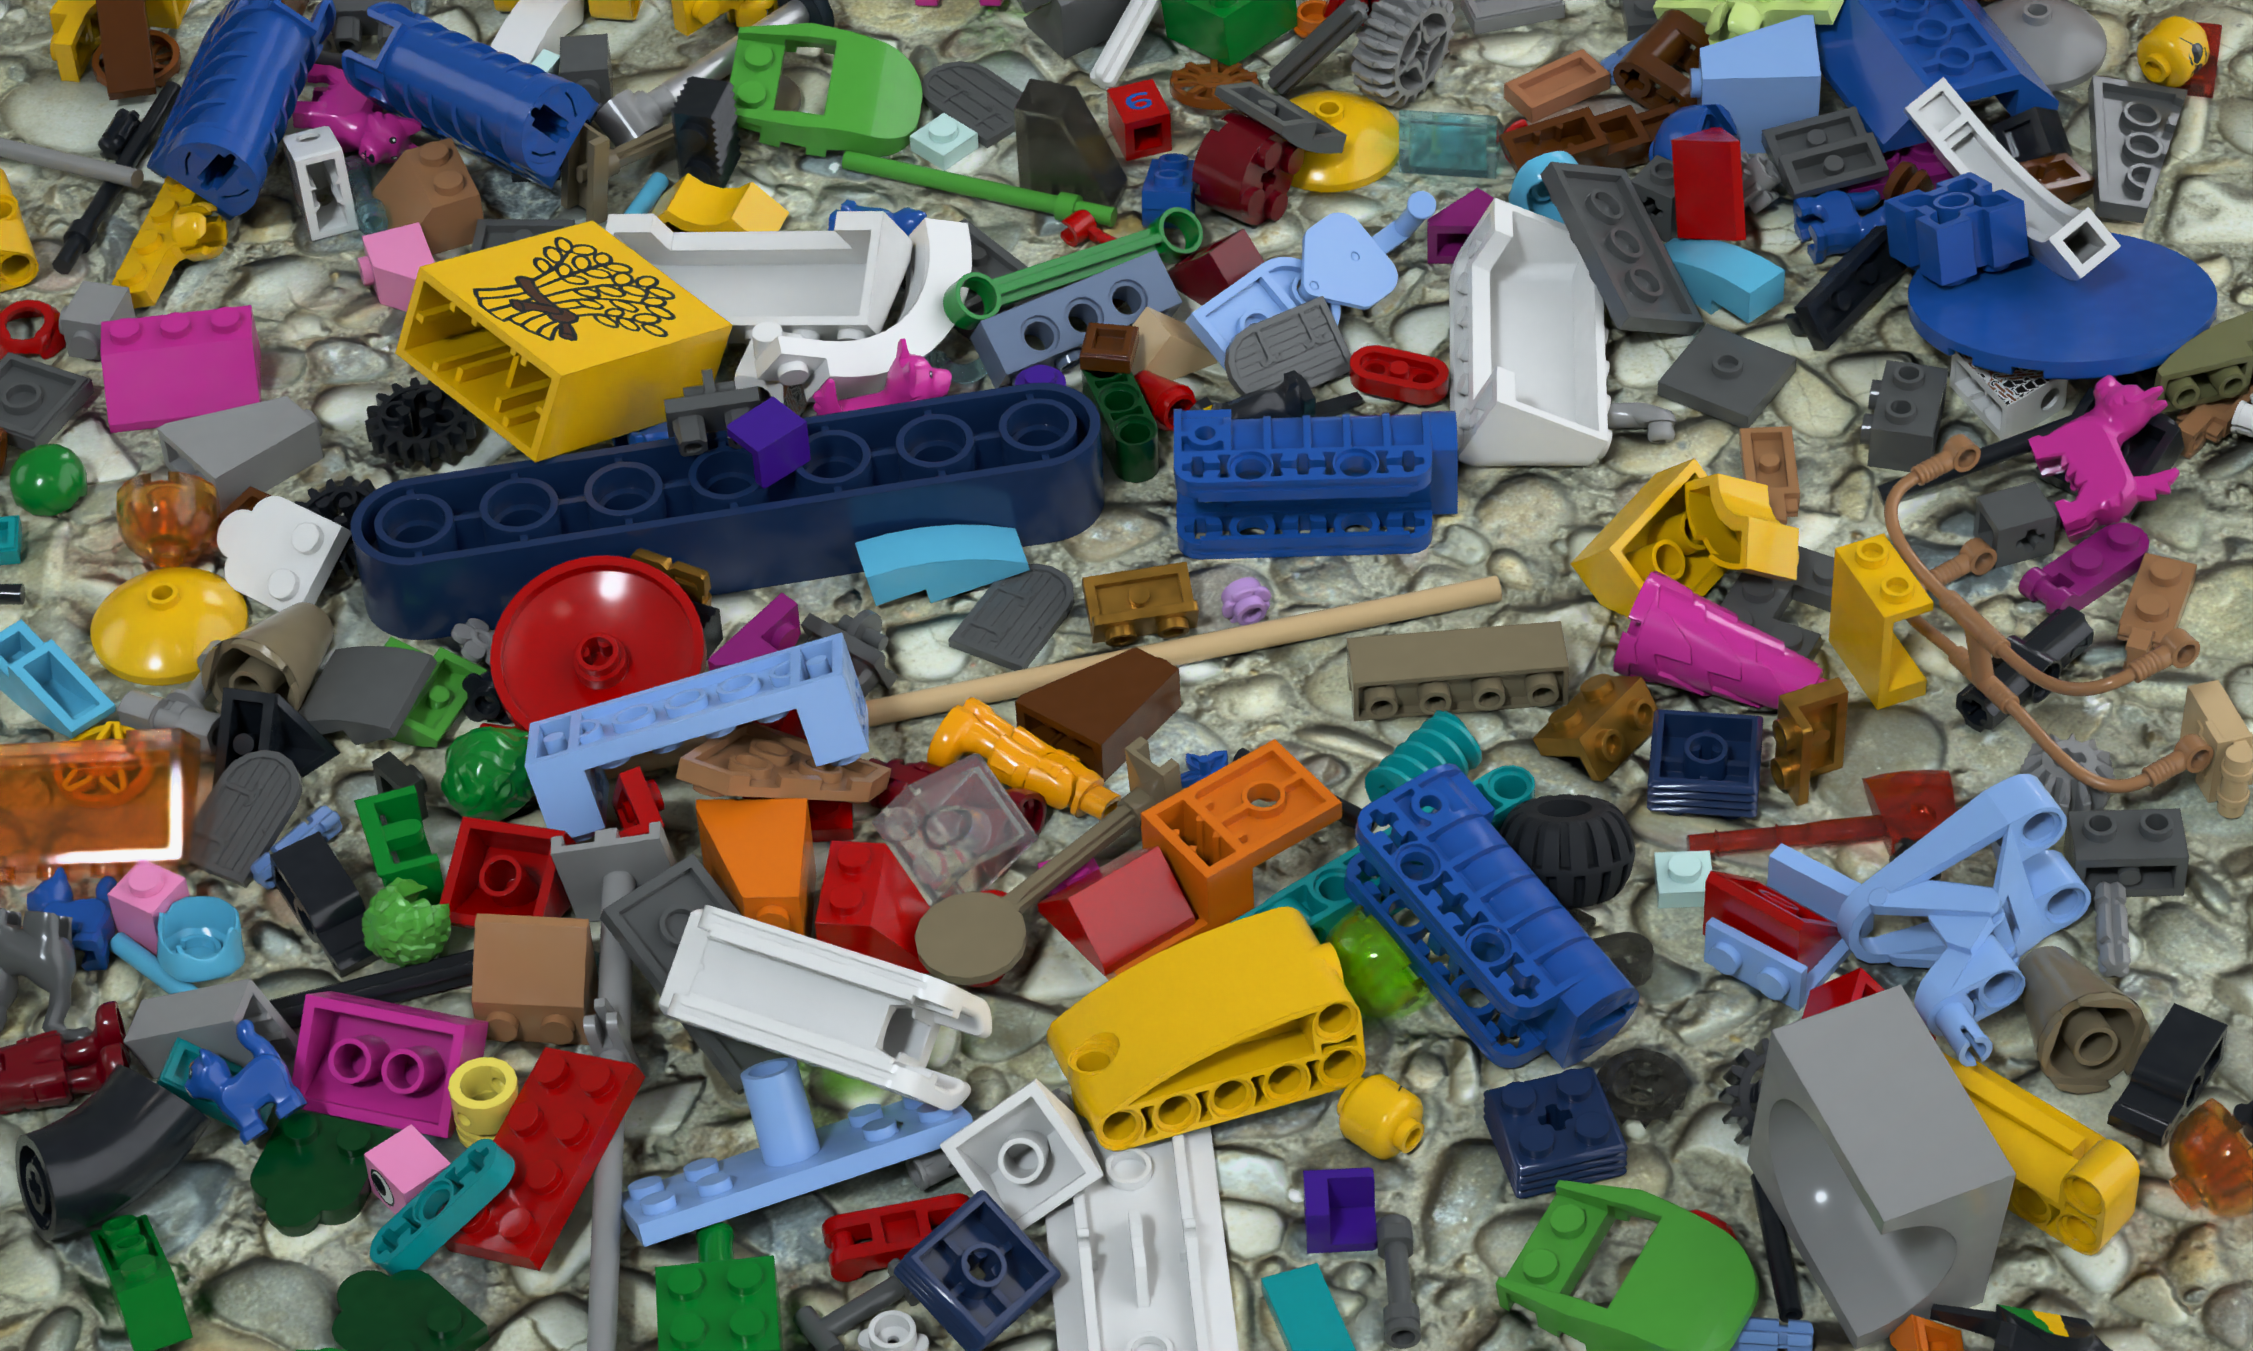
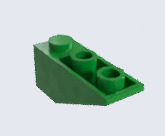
M144 1214L138 1217L134 1215H121L105 1222L102 1229L90 1232L132 1350L154 1351L193 1338L174 1273L147 1215Z

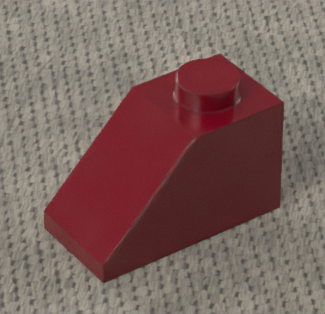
M1241 229L1196 250L1167 270L1176 290L1198 304L1204 305L1264 263V260L1245 229Z

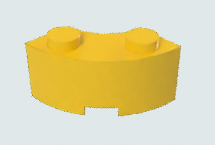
M687 173L660 197L651 214L656 215L673 232L779 231L789 212L754 182H749L739 188H720L703 183Z
M1719 473L1685 482V506L1688 523L1694 539L1703 541L1709 551V560L1720 567L1778 581L1797 580L1799 528L1783 525L1775 519L1769 505L1768 485Z

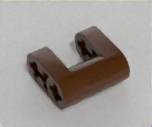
M1671 9L1665 11L1614 67L1613 76L1617 86L1625 94L1649 110L1670 103H1674L1677 110L1681 107L1697 105V98L1690 97V79L1672 67L1676 64L1689 74L1690 68H1699L1700 48L1710 45L1708 41L1710 35L1705 33V26L1679 10ZM1692 44L1696 46L1694 50L1690 48ZM1656 84H1658V85H1660L1661 87H1660L1659 89H1657L1655 86H1656Z

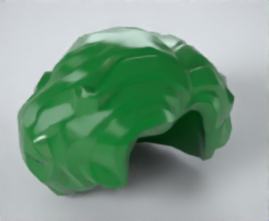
M491 726L476 728L458 736L447 748L445 754L446 772L441 780V790L448 799L449 804L457 809L462 817L501 821L521 809L534 796L535 793L525 769L528 731Z

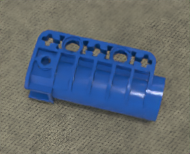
M231 0L208 28L151 154L147 168L163 179L170 176L216 206L217 211L215 212L229 221L252 208L265 182L268 167L275 158L278 144L286 132L288 120L296 108L298 96L305 87L307 75L323 49V44L321 43L328 37L334 26L336 9L333 0H322L316 6L310 21L282 3L281 0Z
M379 2L368 7L367 15L393 30L375 61L352 50H345L342 53L341 59L344 75L348 83L355 90L390 114L416 119L422 124L420 131L439 140L452 138L455 146L545 188H553L561 174V171L558 169L585 121L590 122L599 106L584 87L556 74L547 73L533 64L522 62L510 54L498 52L487 44L473 41L464 34L450 31L430 18L419 13L414 14L406 7L395 2Z
M1174 409V483L1177 489L1178 548L1185 556L1200 560L1386 555L1421 552L1432 541V515L1458 514L1456 411H1423L1421 414L1390 415V412L1382 413V415L1367 416L1342 414V416L1331 417L1303 415V417L1271 418V416H1263L1260 419H1232L1231 409L1186 411ZM1352 525H1363L1370 529L1368 532L1344 531L1345 528ZM1380 527H1386V531H1380ZM1414 527V533H1410L1409 530L1404 531L1403 528ZM1247 528H1259L1265 531L1264 534L1259 535L1240 534L1242 530ZM1333 528V532L1327 533V529ZM1276 530H1282V534H1276ZM1310 530V533H1299V531ZM1223 531H1229V535H1223ZM1195 533H1206L1205 536H1200V539H1195Z
M1443 764L1429 769L1366 805L1360 811L1355 828V839L1360 846V853L1355 855L1347 865L1344 889L1349 898L1487 1059L1503 1068H1516L1548 1051L1562 1068H1566L1595 1053L1620 1031L1638 1005L1640 998L1638 990L1492 826L1495 808L1456 764ZM1430 806L1434 809L1430 813H1426L1421 807ZM1376 822L1380 827L1389 824L1392 827L1390 838L1383 831L1373 834L1371 832L1372 823ZM1410 861H1417L1423 863V865H1415ZM1361 872H1364L1369 877L1377 874L1381 876L1379 889L1371 881L1362 884L1360 881ZM1382 893L1386 897V899L1380 905L1379 902ZM1397 908H1407L1417 916L1420 922L1411 927H1403L1398 925L1389 913ZM1427 933H1430L1426 944L1422 939ZM1430 949L1438 957L1445 954L1450 956L1447 968L1440 961L1433 964L1429 962ZM1452 974L1456 979L1449 985L1448 982ZM1468 988H1476L1486 996L1489 1003L1481 1008H1473L1466 1005L1460 998L1459 993ZM1498 1013H1500L1498 1023L1496 1026L1492 1020ZM1502 1032L1508 1038L1515 1035L1520 1037L1518 1047L1515 1048L1511 1043L1501 1046L1498 1043L1500 1033Z

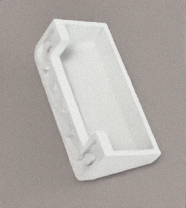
M1494 197L1459 250L1453 263L1449 280L1450 411H1456L1458 461L1471 466H1589L1597 458L1602 459L1606 455L1612 440V431L1608 429L1607 415L1611 404V397L1607 395L1606 379L1610 369V363L1606 360L1605 344L1609 333L1608 328L1604 326L1606 304L1595 283L1591 280L1589 271L1576 245L1572 242L1565 224Z
M837 211L834 231L673 232L654 214H608L606 231L733 325L726 348L731 343H745L748 346L752 338V329L762 322H775L781 326L782 332L800 334L806 339L821 341H852L881 333L910 264L913 241L884 211Z

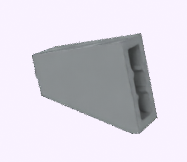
M287 396L169 422L157 428L165 466L220 514L248 487L251 486L266 492L323 459L319 438L322 435V427L319 420L309 409L303 410Z
M249 978L141 1000L123 1042L154 1079H158L177 1037L203 1049H208L244 1068L253 1059V1054L239 1042L236 1034V1025L241 1020L248 1019L253 1022L255 1032L268 1040L279 1053L281 1059L288 1067L292 1080L299 1037L253 980Z

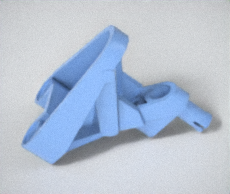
M2018 774L2009 777L1981 792L1853 890L1842 903L1837 916L1838 932L1857 959L1867 963L1890 962L1897 967L1930 968L1916 991L1915 1008L1930 1032L1937 1036H1944L1956 1053L1957 1059L1962 1065L1967 1067L1977 1065L1976 1060L1968 1050L1969 1047L1974 1049L1982 1062L1990 1056L1993 1049L1991 1040L1982 1032L1976 1022L2008 1007L2023 993L2025 977L2018 968L2020 957L2047 936L2080 919L2088 910L2091 902L2090 891L2063 854L2056 850H2047L2063 836L2067 827V817L2040 780L2031 774ZM1991 844L1997 862L1993 887L1930 880L1932 877ZM1872 912L1876 915L1928 917L1929 922L1876 937L1859 936L1863 922Z

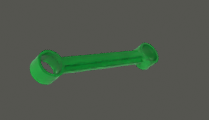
M1173 207L1152 221L1145 230L991 279L983 273L970 272L963 275L946 290L943 297L944 311L949 320L957 327L974 330L980 321L995 316L1001 307L1071 285L1154 250H1157L1162 262L1168 264L1179 263L1200 247L1203 240L1202 225L1191 211L1181 207ZM1164 222L1172 223L1181 230L1185 238V249L1177 248L1168 241L1164 233ZM961 287L970 288L981 297L984 304L983 315L974 314L964 306L960 297Z

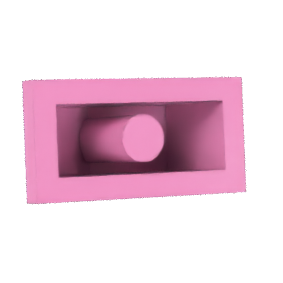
M419 222L362 236L365 256L357 258L362 282L365 287L373 285L379 303L405 312L408 309L419 267L435 263Z

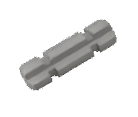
M2102 881L2095 887L2097 951L2100 955L2098 956V969L2106 978L2112 976L2125 977L2129 973V964L2131 962L2130 948L2127 944L2129 942L2127 908L2125 906L2126 888L2118 881L2111 884Z

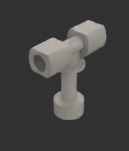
M221 640L210 642L197 659L200 673L186 690L173 689L166 699L138 690L129 691L123 697L117 709L121 725L134 728L150 738H157L164 731L173 733L178 736L181 747L212 756L215 755L221 714L205 710L202 704L212 691L209 689L205 693L202 685L201 666L209 651L220 643Z

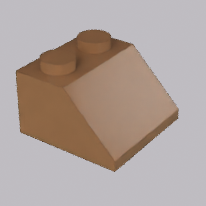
M452 138L428 142L422 146L405 150L365 200L366 209L377 232L419 222L432 255L473 244L477 220L484 219L480 194Z
M477 913L474 933L472 1007L475 1019L489 1022L486 1040L539 1042L556 1045H589L584 1033L583 1017L596 1014L594 999L598 998V973L589 919Z

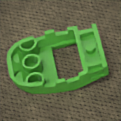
M815 23L739 27L730 83L734 86L732 91L735 93L733 99L736 101L734 107L737 109L735 114L738 116L736 122L739 124L737 127L759 132V143L780 147V142L805 147L806 155L826 157L827 150H849L883 157L893 155L910 144V135L918 129L923 93L921 82L914 66L898 49L862 34ZM797 47L824 48V53L834 54L824 115L775 110L785 52H796Z
M1558 1180L1555 1185L1557 1194L1506 1277H1499L1495 1283L1500 1307L1510 1311L1514 1303L1536 1313L1538 1327L1557 1337L1564 1333L1584 1343L1586 1351H1729L1753 1313L1759 1297V1281L1748 1255L1739 1242L1723 1229L1678 1205L1640 1189ZM1633 1216L1658 1222V1225L1608 1308L1570 1296L1616 1219L1629 1222Z

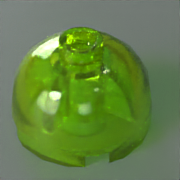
M1361 904L1346 914L1329 931L1324 943L1330 942L1334 946L1341 964L1344 984L1364 1016L1380 1019L1397 1015L1412 1006L1430 991L1421 976L1415 980L1406 970V967L1412 962L1372 914L1366 918L1364 907Z

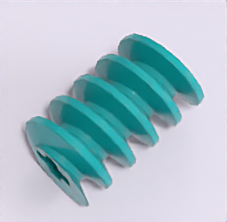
M1437 710L1432 718L1423 722L1419 730L1413 731L1405 742L1399 744L1391 755L1383 758L1378 767L1368 772L1365 777L1367 795L1370 801L1373 802L1427 770L1443 764H1456L1467 776L1469 770L1476 769L1480 765L1482 751L1465 724L1457 716L1448 711Z

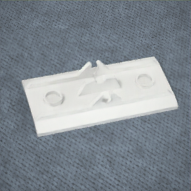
M1211 1126L1119 1151L1108 1150L1101 1146L1093 1131L1084 1132L1102 1169L1103 1176L1045 1215L1049 1260L1061 1272V1277L1052 1287L1058 1351H1239Z

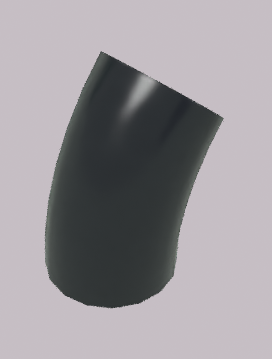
M117 1064L104 1083L75 1110L43 1128L20 1135L18 1138L15 1152L17 1180L26 1212L37 1234L44 1241H52L84 1230L115 1215L135 1202L164 1179L191 1151L210 1125L211 1120L186 1101L128 1067Z

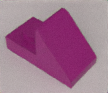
M780 593L708 659L709 671L795 646L801 635L798 604L784 593Z

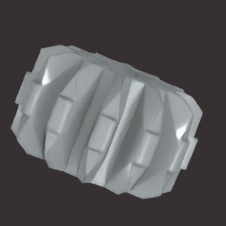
M2074 733L2067 740H2060L2053 734L2049 735L2065 753L2082 767L2098 776L2115 779L2110 752L2098 750L2095 739L2082 743L2076 740ZM2032 743L2031 750L2024 759V764L2021 765L2020 774L2036 776L2066 817L2068 811L2104 810L2111 793L2093 789L2078 781L2062 769L2037 743Z

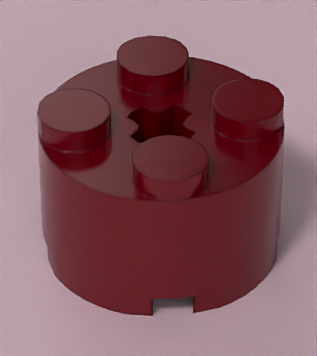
M1229 113L1221 118L1227 123L1220 131L1210 129L1199 147L1192 171V182L1200 184V194L1194 193L1195 198L1202 205L1250 225L1261 224L1267 219L1277 221L1287 209V193L1294 174L1302 167L1304 150L1247 116L1239 113Z

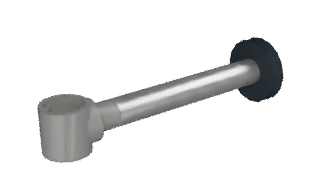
M777 0L779 8L752 25L815 23L834 27L835 21L828 0ZM738 35L648 93L644 91L633 93L629 89L620 92L600 108L594 118L595 123L616 147L663 126V117L671 112V108H674V102H677V96L681 95L680 90L684 89L683 84L687 83V78L694 76L721 80L732 72Z

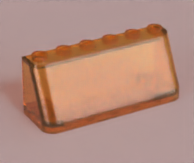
M182 728L126 730V739L0 744V883L16 882V873L36 872V880L43 881L53 877L58 867H63L68 880L70 879V871L90 870V877L102 879L104 876L121 878L124 877V868H133L141 858L178 874V866L188 864L190 859L201 766V740Z

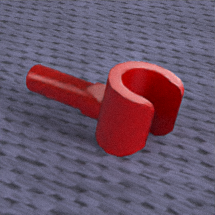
M1087 210L1075 211L1062 220V223L1068 228L1061 232V238L1071 247L1077 246L1087 238L1100 244L1117 239L1098 228L1094 217Z

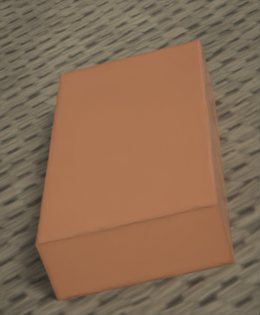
M1581 49L1504 83V99L1529 122L1534 123L1610 89L1611 73L1584 49Z

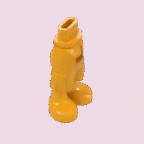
M973 697L967 699L963 707L956 705L951 709L938 727L928 749L927 762L941 766L943 770L954 766L962 756H971L973 754L988 759L986 774L990 778L1012 788H1026L1038 792L1044 797L1046 804L1055 809L1061 810L1071 807V815L1077 818L1087 813L1102 820L1117 808V802L1121 800V795L1103 787L1104 779L1094 770L1084 766L1080 762L1079 757L1062 749H1055L1020 725L1014 728L995 714L990 706Z

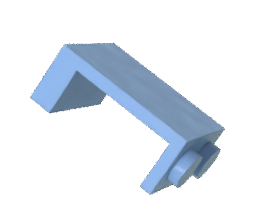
M1783 843L1769 855L1767 886L1837 923V916L1842 903L1853 890L1861 885V883ZM1873 912L1863 922L1859 932L1860 937H1867L1873 930ZM1711 917L1706 923L1704 962L1712 965L1722 974L1731 975L1761 991L1766 997L1778 1000L1797 1011H1800L1807 1003L1810 990L1824 984L1852 953L1842 938L1807 974V966L1720 920Z

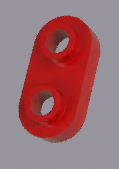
M1371 345L1358 349L1350 358L1351 384L1363 393L1421 406L1439 402L1448 393V367L1443 361L1435 357L1380 345Z

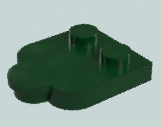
M301 1109L286 1119L285 1117L278 1121L250 1176L251 1188L256 1204L266 1211L268 1221L283 1235L290 1237L307 1235L319 1224L340 1225L351 1221L361 1212L371 1193L364 1154L394 1135L393 1129Z
M403 1270L390 1277L380 1271H360L346 1278L337 1292V1301L341 1313L333 1322L332 1334L335 1347L340 1350L475 1351L490 1340L487 1324L433 1277L423 1271Z

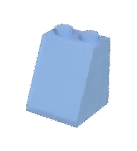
M1802 15L1702 47L1699 51V68H1690V97L1697 98V105L1721 104L1729 111L1736 126L1737 135H1734V137L1740 140L1741 153L1743 151H1746L1748 154L1766 153L1761 142L1762 130L1819 116L1821 70L1814 15Z

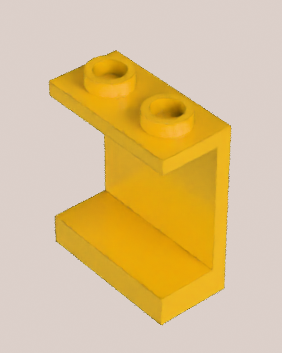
M1884 533L1835 548L1828 639L1877 710L1926 694L1927 679L1893 633V627L1895 622L1933 611L1934 606L1932 599Z

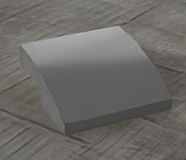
M1253 82L1218 85L1216 87L1214 95L1222 102L1293 145L1315 153H1342L1346 134L1281 95L1274 96Z
M1856 106L1762 130L1761 142L1766 154L1777 168L1781 177V183L1793 199L1804 198L1889 176V168L1873 132H1866Z
M357 646L335 649L298 713L321 735L343 730L355 745L393 738L397 735L438 662L430 654L397 647Z

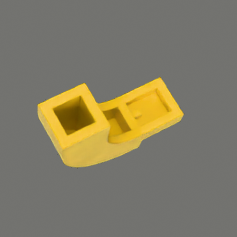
M58 0L49 12L54 33L50 43L51 58L53 61H57L61 81L79 82L94 50L101 43L96 0ZM146 0L149 26L178 29L191 0Z

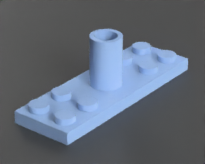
M784 1057L763 1061L747 1068L740 1075L759 1148L717 1161L716 1158L699 1159L685 1165L683 1173L662 1179L660 1176H649L632 1182L628 1185L629 1191L622 1193L621 1219L641 1244L646 1247L940 1149L939 1145L943 1141L973 1122L972 1116L961 1105L953 1110L946 1111L902 1096L901 1101L883 1107L880 1104H866L856 1107L848 1112L847 1119L815 1129L797 1060Z

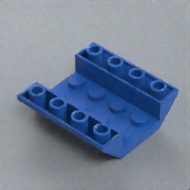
M1844 0L1833 25L1815 24L1822 75L1848 108L1856 106L1866 132H1873L1882 153L1927 142V139L1903 111L1905 107L1943 77L1964 102L1995 96L2011 117L2033 107L2058 110L2059 101L1976 0Z

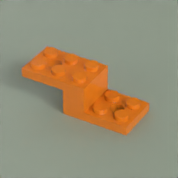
M1274 739L1140 813L1142 849L1159 846L1194 914L1195 924L1105 977L1111 980L1125 970L1165 949L1201 933L1228 924L1254 909L1253 868L1341 819L1342 802ZM1257 799L1266 802L1276 801L1274 805L1269 807H1258L1251 804Z

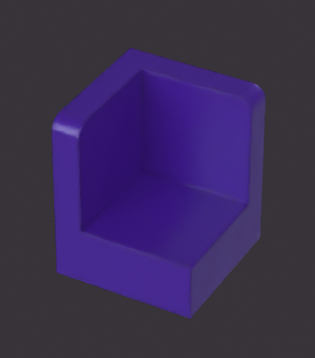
M775 397L769 398L727 425V435L752 454L755 482L763 489L771 486L811 460L807 421Z
M1369 1167L1303 1170L1307 1254L1373 1251L1377 1249L1374 1170Z

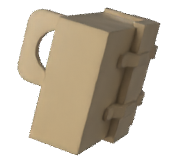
M2219 680L2189 685L2187 687L2180 739L2188 734H2197L2214 751L2211 763L2207 768L2196 773L2195 781L2208 803L2218 801L2217 811L2220 815L2230 819L2241 817L2244 814L2245 805L2248 804L2250 798L2248 786L2253 784V733H2250Z

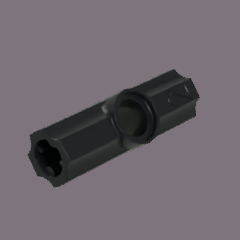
M2068 606L2064 610L2056 609L2023 639L2016 635H2011L2006 639L2009 640L2011 649L2041 672L2059 679L2061 670L2093 643L2094 630L2089 626L2082 612ZM1992 657L1994 675L2019 698L2020 705L2028 699L2034 703H2039L2051 693V691L2036 685L2019 674L2002 658ZM1972 683L1957 694L1956 709L1962 714L1965 724L1980 733L1984 729L1993 730L2010 715L2001 712Z

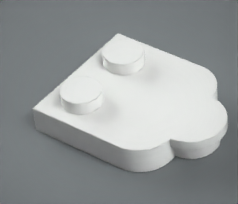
M266 497L259 501L252 511L246 509L236 510L230 513L220 524L217 533V544L222 554L228 557L224 567L225 579L234 590L277 612L299 602L315 605L351 535V531L283 497Z

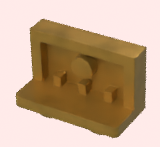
M1187 562L1082 577V588L1092 643L1106 642L1108 646H1123L1136 641L1139 636L1158 634L1160 638H1175L1185 635L1191 628H1197L1199 609L1197 601L1193 598Z
M1604 673L1587 679L1581 685V691L1566 706L1554 711L1548 718L1549 722L1533 737L1541 756L1580 757L1591 780L1604 781L1652 733L1654 711L1658 708L1642 676H1610Z
M1839 677L1779 695L1777 720H1774L1772 724L1773 735L1776 741L1775 758L1770 761V770L1776 786L1780 790L1785 789L1796 806L1808 803L1810 778L1843 768L1849 691Z

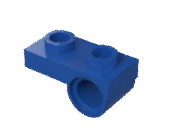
M1177 153L1164 154L1159 159H1152L1142 188L1143 228H1148L1152 221L1173 207L1185 208L1195 215L1194 193L1196 194L1199 185L1192 182L1195 160H1188V156ZM1164 222V229H1179L1172 223Z

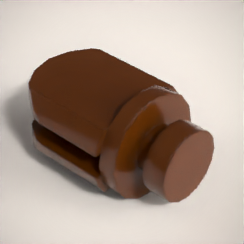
M1902 161L1891 173L1882 194L1885 200L1917 189L1928 192L1934 189V185L1926 170H1918L1915 164Z

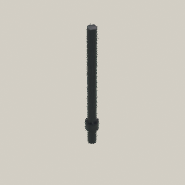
M173 81L165 83L115 164L136 168L171 112L181 89L179 84ZM104 181L81 218L71 223L63 236L64 245L52 263L53 268L58 273L69 274L80 255L87 253L98 237L97 228L124 185Z

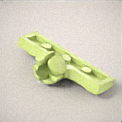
M1656 0L1653 9L1657 19L1665 11L1673 9L1686 13L1698 22H1707L1704 31L1710 35L1708 41L1711 45L1802 15H1814L1815 24L1833 25L1844 0Z

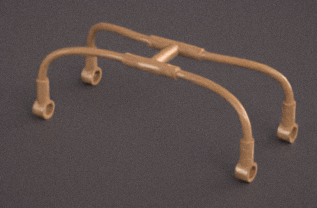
M1964 434L1954 435L1944 444L1940 453L1913 466L1911 472L1893 486L1887 496L1884 507L1885 524L1891 541L1901 558L1920 580L1919 583L1926 592L1930 591L1939 600L1940 607L1964 629L1967 649L1963 646H1957L1920 615L1905 620L1947 654L1949 662L1998 707L2001 712L2010 714L2062 769L2093 789L2119 794L2134 792L2147 786L2154 788L2185 770L2191 773H2198L2207 768L2214 756L2213 748L2199 735L2188 734L2178 741L2174 752L2144 767L2142 774L2135 777L2116 780L2104 778L2090 772L2065 753L2020 705L2019 698L1994 675L1991 654L1995 658H2002L2019 674L2051 692L2067 696H2092L2115 690L2133 681L2140 683L2142 680L2155 675L2171 665H2174L2176 668L2189 666L2200 653V644L2184 629L2175 628L2162 638L2159 647L2129 662L2127 669L2095 681L2069 682L2041 672L2012 650L2009 640L1997 631L1957 592L1948 590L1945 587L1947 584L1970 572L1975 575L1986 574L1997 561L1996 551L1983 539L1973 538L1962 546L1959 555L1934 569L1928 570L1910 547L1899 524L1898 506L1901 498L1910 488L1916 484L1923 486L1925 483H1929L1953 469L1958 472L1971 470L1980 459L1981 451L1979 447Z

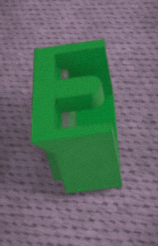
M415 785L354 800L377 875L382 878L384 888L397 877L412 879L419 885L428 887V889L423 890L416 900L425 898L430 902L431 906L439 904L444 888L440 862L437 853H431L424 832Z

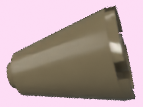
M299 602L221 641L213 647L201 666V678L205 693L211 689L219 702L214 707L216 711L221 714L223 688L228 687L277 693L298 712L333 639L334 628L330 618L316 605Z
M2044 946L2026 955L2018 967L2025 977V988L2021 998L2037 1060L2045 1076L2058 1089L2079 1095L2101 1092L2111 1087L2107 1080L2115 1077L2123 1070L2127 1076L2134 1071L2139 1057L2149 1043L2150 1037L2148 1022L2138 1004L2059 947Z

